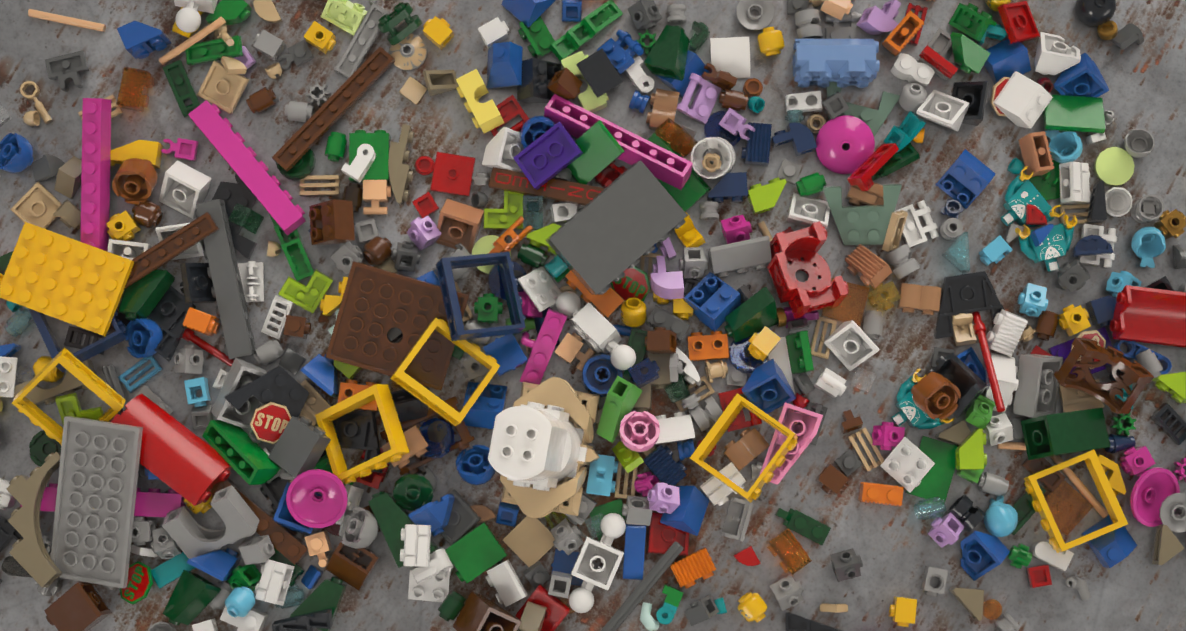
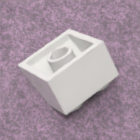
M1014 72L993 104L1016 126L1031 129L1053 97L1040 84L1018 72Z
M177 160L165 172L159 202L193 219L195 217V209H197L196 204L203 203L208 194L212 178Z
M686 412L674 413V417L666 418V415L655 416L660 425L659 439L655 445L695 438L691 415H686Z
M509 559L486 571L488 575L485 577L490 587L494 586L498 593L495 596L500 605L504 603L505 607L528 595Z

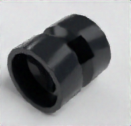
M966 494L958 498L947 511L948 514L951 512L965 526L964 530L966 532L974 529L986 515L978 506H973V501Z

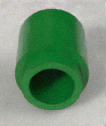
M331 132L330 136H328L324 155L328 157L329 161L339 162L340 159H344L347 145L346 135L339 132Z
M818 172L802 177L796 182L799 195H805L806 197L823 191V187L826 186L823 174L819 175Z

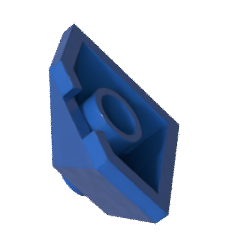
M1086 53L1080 55V63L1062 71L1054 83V88L1061 95L1099 97L1109 91L1096 63Z
M447 494L440 498V502L437 500L427 503L408 516L416 525H431V535L435 537L444 531L443 528L448 525L455 497L453 494Z
M974 531L961 541V567L975 581L1000 565L1010 551L998 537Z

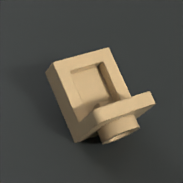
M961 313L952 318L956 346L976 344L977 338L973 329L972 313Z

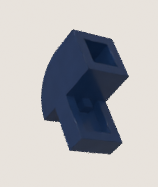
M789 123L787 126L788 132L785 130L778 131L771 138L773 148L792 142L796 157L813 152L817 148L812 132L801 123Z

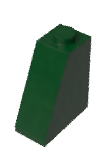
M666 25L644 61V64L652 74L680 81L684 79L689 38L684 33L685 30L677 25Z
M154 270L125 289L119 312L130 321L147 318L173 284L175 277L167 270Z
M767 287L762 288L725 317L726 326H724L727 336H731L736 343L752 336L755 332H761L765 326L769 328L778 324L776 302Z
M183 570L162 614L169 618L168 621L174 625L179 626L180 623L189 625L218 595L221 588L199 574Z
M333 576L331 579H325L290 617L332 609V622H334L347 585L342 584L343 580ZM317 628V629L322 630V631H330V630H331V629Z

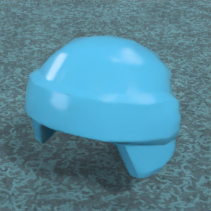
M1045 131V135L1051 139L1048 147L1050 148L1049 151H1051L1050 154L1053 160L1058 163L1073 162L1080 157L1083 145L1080 137L1075 132Z
M1143 227L1132 237L1131 247L1134 253L1141 259V268L1146 266L1154 268L1153 258L1162 254L1166 249L1165 237L1155 227Z
M1002 495L997 496L996 500L993 498L989 500L990 505L984 517L986 530L996 537L1010 535L1016 529L1018 523V513L1012 506L1003 503L1004 496Z

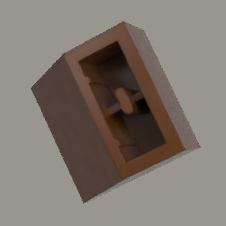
M333 199L309 206L312 245L340 244L355 240L352 201Z
M340 542L326 570L360 591L381 556L367 547L355 549Z

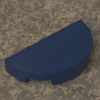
M1089 235L1076 243L1072 257L1112 254L1114 252L1111 244L1101 238V236Z

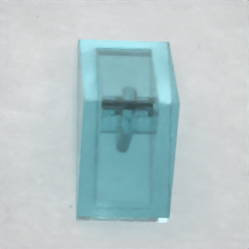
M523 196V218L525 219L523 221V230L529 225L534 228L533 230L543 228V196Z
M963 232L942 254L962 274L970 272L968 232Z

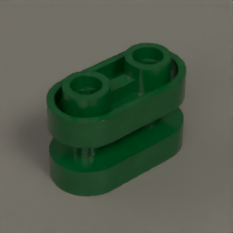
M400 2L394 7L392 13L389 15L385 14L378 20L380 31L382 33L389 31L390 34L387 36V40L391 45L401 42L422 24L418 15L411 17L410 14L413 8L409 3ZM405 20V22H403L400 26L395 28L396 25H398L401 21Z

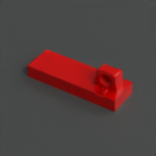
M896 143L882 144L847 178L850 185H858L861 191H868L874 185L871 177L899 150Z

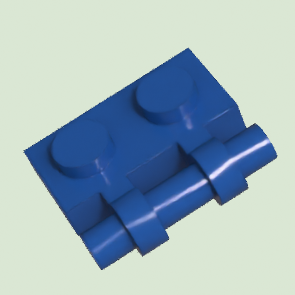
M620 29L616 33L619 37L616 42L610 38L597 51L602 48L616 71L622 74L635 63L633 56L635 54L641 56L644 53V49L641 48V44L638 41L632 39L628 32ZM628 45V49L624 50L623 48Z

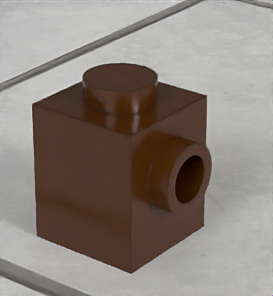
M564 68L555 73L547 87L554 94L569 100L575 99L580 94L579 89L583 82L569 69Z
M286 315L283 335L307 339V335H310L311 332L310 320L305 317Z
M656 327L653 331H647L645 347L652 354L676 353L677 334L671 330H666L664 327Z
M827 464L816 478L822 484L821 489L829 495L831 493L834 495L842 494L849 485L846 483L849 478L831 464Z

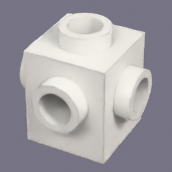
M1005 413L992 416L991 421L983 429V433H986V439L990 446L1013 440V427Z

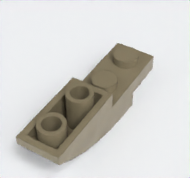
M406 124L402 125L399 143L391 141L388 160L390 183L399 206H403L404 201H408V182H412L414 175L410 165L405 164V162L409 161L410 151L408 147L409 143H413L415 132H412L411 126Z

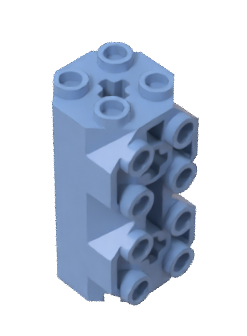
M874 39L794 40L793 50H796V52H794L792 58L794 81L798 83V87L806 88L811 85L826 88L829 87L830 82L834 81L837 83V87L840 88L848 86L865 88L869 86V82L876 79L877 72H879L880 61L876 60V53L879 52V42L874 41Z

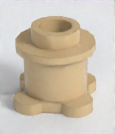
M721 359L713 363L705 360L704 371L708 382L713 383V379L718 377L725 378L726 374H728L726 362H723Z

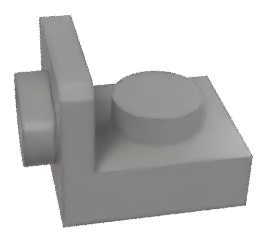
M582 493L579 515L566 514L568 516L567 519L575 525H582L597 503Z

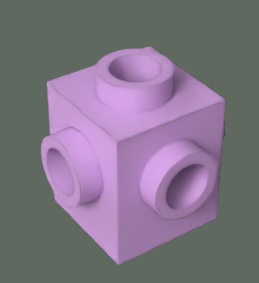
M429 216L422 219L420 217L414 219L407 231L410 239L420 251L434 245L442 235Z
M657 482L647 494L649 509L659 513L672 514L680 505L679 487Z
M950 512L943 518L937 517L931 523L932 528L928 534L942 548L947 544H954L959 539V534L965 526Z

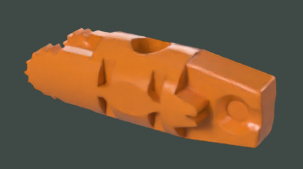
M522 216L519 217L493 243L495 247L489 253L510 252L534 228L529 225L518 235L514 230L525 220ZM507 237H512L510 243L506 242Z

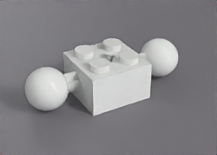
M174 0L175 6L183 7L176 14L175 22L177 27L186 33L196 31L201 25V16L198 11L214 14L218 0Z
M571 291L563 292L557 297L556 308L558 312L568 317L573 316L572 320L575 323L573 328L584 340L588 338L587 341L597 353L601 351L606 355L610 352L611 363L619 370H628L635 364V351L628 345L618 344L622 338L617 329L589 302L581 308L579 296Z
M609 513L601 520L600 528L603 535L600 541L586 536L571 571V575L583 580L581 587L574 589L569 595V605L577 613H586L593 607L594 596L592 590L594 585L609 590L622 560L624 552L611 547L613 540L622 536L626 529L624 518L617 513ZM597 558H600L603 565L594 568L593 559L597 560Z

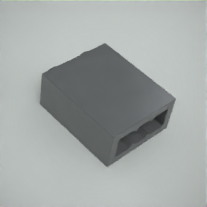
M292 416L268 457L294 478L305 471L314 469L331 440L325 435L326 432L323 429L311 425L312 421L304 416H301V418Z

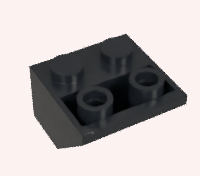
M535 58L523 60L521 86H517V101L548 103L554 93L547 86L555 73L561 70V64Z
M407 390L390 392L400 423L427 416L428 406Z

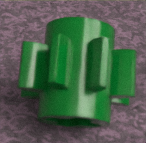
M648 30L643 35L638 33L640 40H636L641 44V48L644 49L646 56L657 41L655 40L656 33L652 35ZM646 39L649 40V46H645Z
M1131 412L1124 416L1123 414H1117L1118 417H1111L1113 425L1110 428L1117 430L1116 435H1120L1123 431L1124 435L1127 436L1130 434L1129 430H1136L1133 426L1136 419L1130 417ZM1121 420H1124V424H1126V427H1122L1123 424L1120 422Z
M1020 543L1018 546L1013 545L1007 556V559L1011 560L1010 565L1021 569L1022 565L1027 567L1033 555L1031 552H1028L1030 547Z

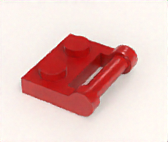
M513 95L496 106L504 124L490 130V132L495 137L498 129L520 116L522 120L509 128L519 132L523 124L529 119Z
M742 388L718 393L722 412L725 411L737 393L739 395L743 394ZM742 409L727 429V432L762 424V420L749 411L751 420L746 421Z

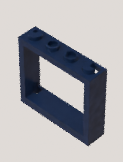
M509 252L441 258L436 264L452 341L517 334L526 328L524 322L526 317L522 313L521 308L522 298L517 290L518 280L514 276L513 271L514 262H511ZM498 264L511 325L464 330L452 269Z
M29 309L53 359L61 349L43 313ZM117 309L111 322L115 332L73 353L81 362L127 339L124 333L127 329L124 323L118 321L116 317L119 315ZM61 364L56 366L62 373L67 371Z

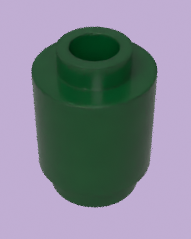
M522 244L517 258L521 259V262L538 269L540 266L544 267L548 256L545 255L546 251L531 244Z
M454 590L451 594L448 593L438 608V611H440L439 616L448 622L450 619L454 621L464 607L466 599Z

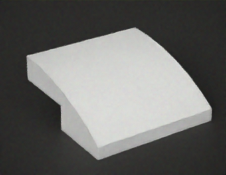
M749 37L710 38V64L715 67L716 71L729 72L738 79H750Z

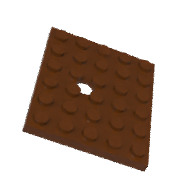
M353 261L326 358L392 376L435 318L442 319L448 323L441 287ZM456 291L463 319L469 294ZM391 328H399L402 331L403 338L400 342L392 343L389 341L387 333ZM434 330L404 372L421 385L442 391L455 344Z

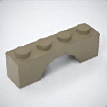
M90 359L82 362L96 374ZM67 370L64 380L58 386L44 389L37 384L25 397L38 407L44 403L45 405L55 403L57 396L72 394L79 389L84 391L89 388ZM30 380L15 386L14 398Z

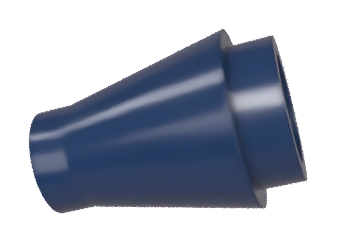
M1109 434L1110 447L1104 449L1106 452L1113 454L1135 447V438L1133 436Z

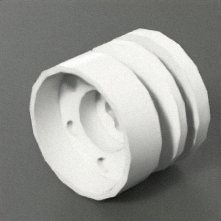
M708 137L700 140L691 152V162L693 163L694 171L707 179H716L726 175V173L733 169L736 161V153L733 146L721 137ZM707 153H717L722 162L720 169H716L715 172H708L707 169H704L702 166L704 156Z

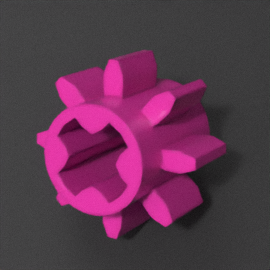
M1181 458V463L1174 462L1176 467L1172 473H1176L1178 481L1184 478L1186 483V474H1184L1185 470L1183 469V467H1186V458Z
M651 471L638 474V478L635 480V489L638 493H642V497H646L648 491L659 482L658 478L651 474Z

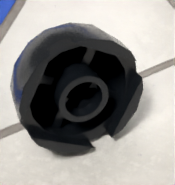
M1077 0L1075 13L1084 25L1098 27V25L1108 22L1113 17L1116 10V0Z

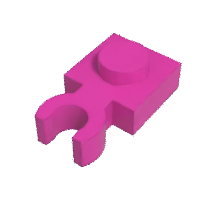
M178 138L177 143H174L170 139L163 140L164 143L170 144L168 150H161L164 154L170 155L175 153L174 157L176 159L195 161L198 141Z

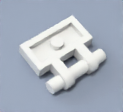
M924 200L917 202L920 210L915 211L913 204L896 210L908 212L902 235L909 248L926 242L925 233L929 232L932 239L939 237L936 230L938 229L937 224L933 222L930 215L931 210L929 206H926ZM923 216V219L926 224V226L923 228L918 219V217Z
M1083 224L1081 239L1089 235L1101 236V238L1111 244L1114 251V243H1117L1116 229L1108 228V234L1105 235L1103 234L1104 226ZM1113 253L1078 256L1081 264L1098 266L1100 259H1103V267L1111 268L1112 261L1115 260V254Z

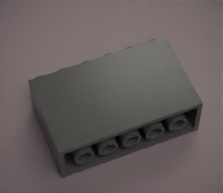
M640 160L630 166L545 241L592 295H602L610 288L609 284L612 281L617 282L625 275L623 271L627 268L632 269L640 262L639 257L650 254L655 249L654 244L666 240L671 235L669 233L670 230L681 227L686 222L684 218L688 215Z

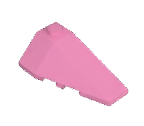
M784 403L778 422L797 435L798 443L792 451L789 450L785 455L786 460L783 465L775 469L773 472L774 476L770 481L771 483L778 485L817 435L823 415ZM776 429L760 474L787 439L785 435Z

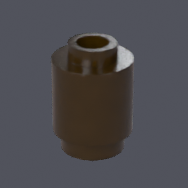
M349 183V186L344 187L342 200L352 201L353 212H359V208L362 206L363 189L360 188V184Z

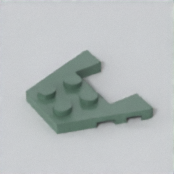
M830 82L829 87H826V99L836 92L841 93L842 88L837 87L836 82ZM883 91L878 110L846 102L849 109L839 116L850 115L861 119L869 126L873 136H875L898 102L900 95Z
M902 184L883 185L884 205L842 206V186L823 187V192L844 245L884 244L892 212L895 211Z

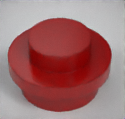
M421 156L415 162V169L420 175L426 176L434 171L435 164L432 158Z

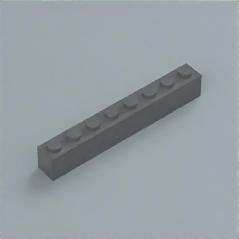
M216 199L196 204L197 209H195L196 219L209 212L219 230L203 239L205 244L203 253L209 263L207 268L208 276L213 281L211 290L213 297L217 300L216 314L221 319L220 333L226 342L224 345L225 354L229 356V359L254 355L256 347L224 200Z

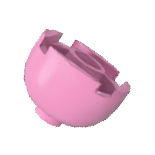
M632 411L625 415L619 430L622 443L632 451H648L659 439L660 425L658 420L647 411Z

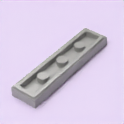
M372 3L337 64L335 72L348 79L363 63L380 33L378 20L385 14L389 15L390 12Z

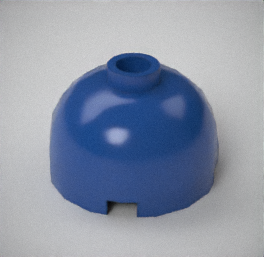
M534 116L528 119L523 124L520 133L524 149L553 127L555 123L544 116Z
M9 133L0 142V169L10 173H18L32 164L33 147L28 139L17 133Z
M147 318L130 321L126 327L127 331H125L127 337L125 341L128 340L130 346L127 347L129 353L135 358L150 357L157 352L154 349L163 340L161 327L155 321Z
M484 445L472 446L473 449L462 450L457 456L456 467L463 481L471 485H481L490 481L496 471L488 461L490 448Z

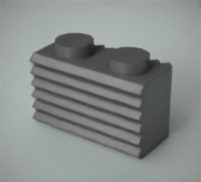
M655 305L646 321V325L653 327V330L656 327H664L666 330L675 332L677 334V343L681 342L690 326L687 322Z

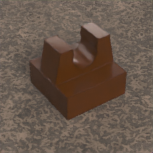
M851 409L843 412L844 422L840 426L843 434L862 428L863 422L860 416L854 418Z

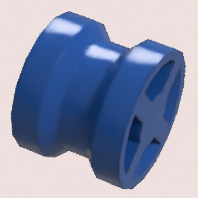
M636 90L629 108L637 109L639 113L643 114L650 96L642 95L640 91Z
M688 439L687 442L677 441L680 461L688 457L690 458L694 453L693 439Z

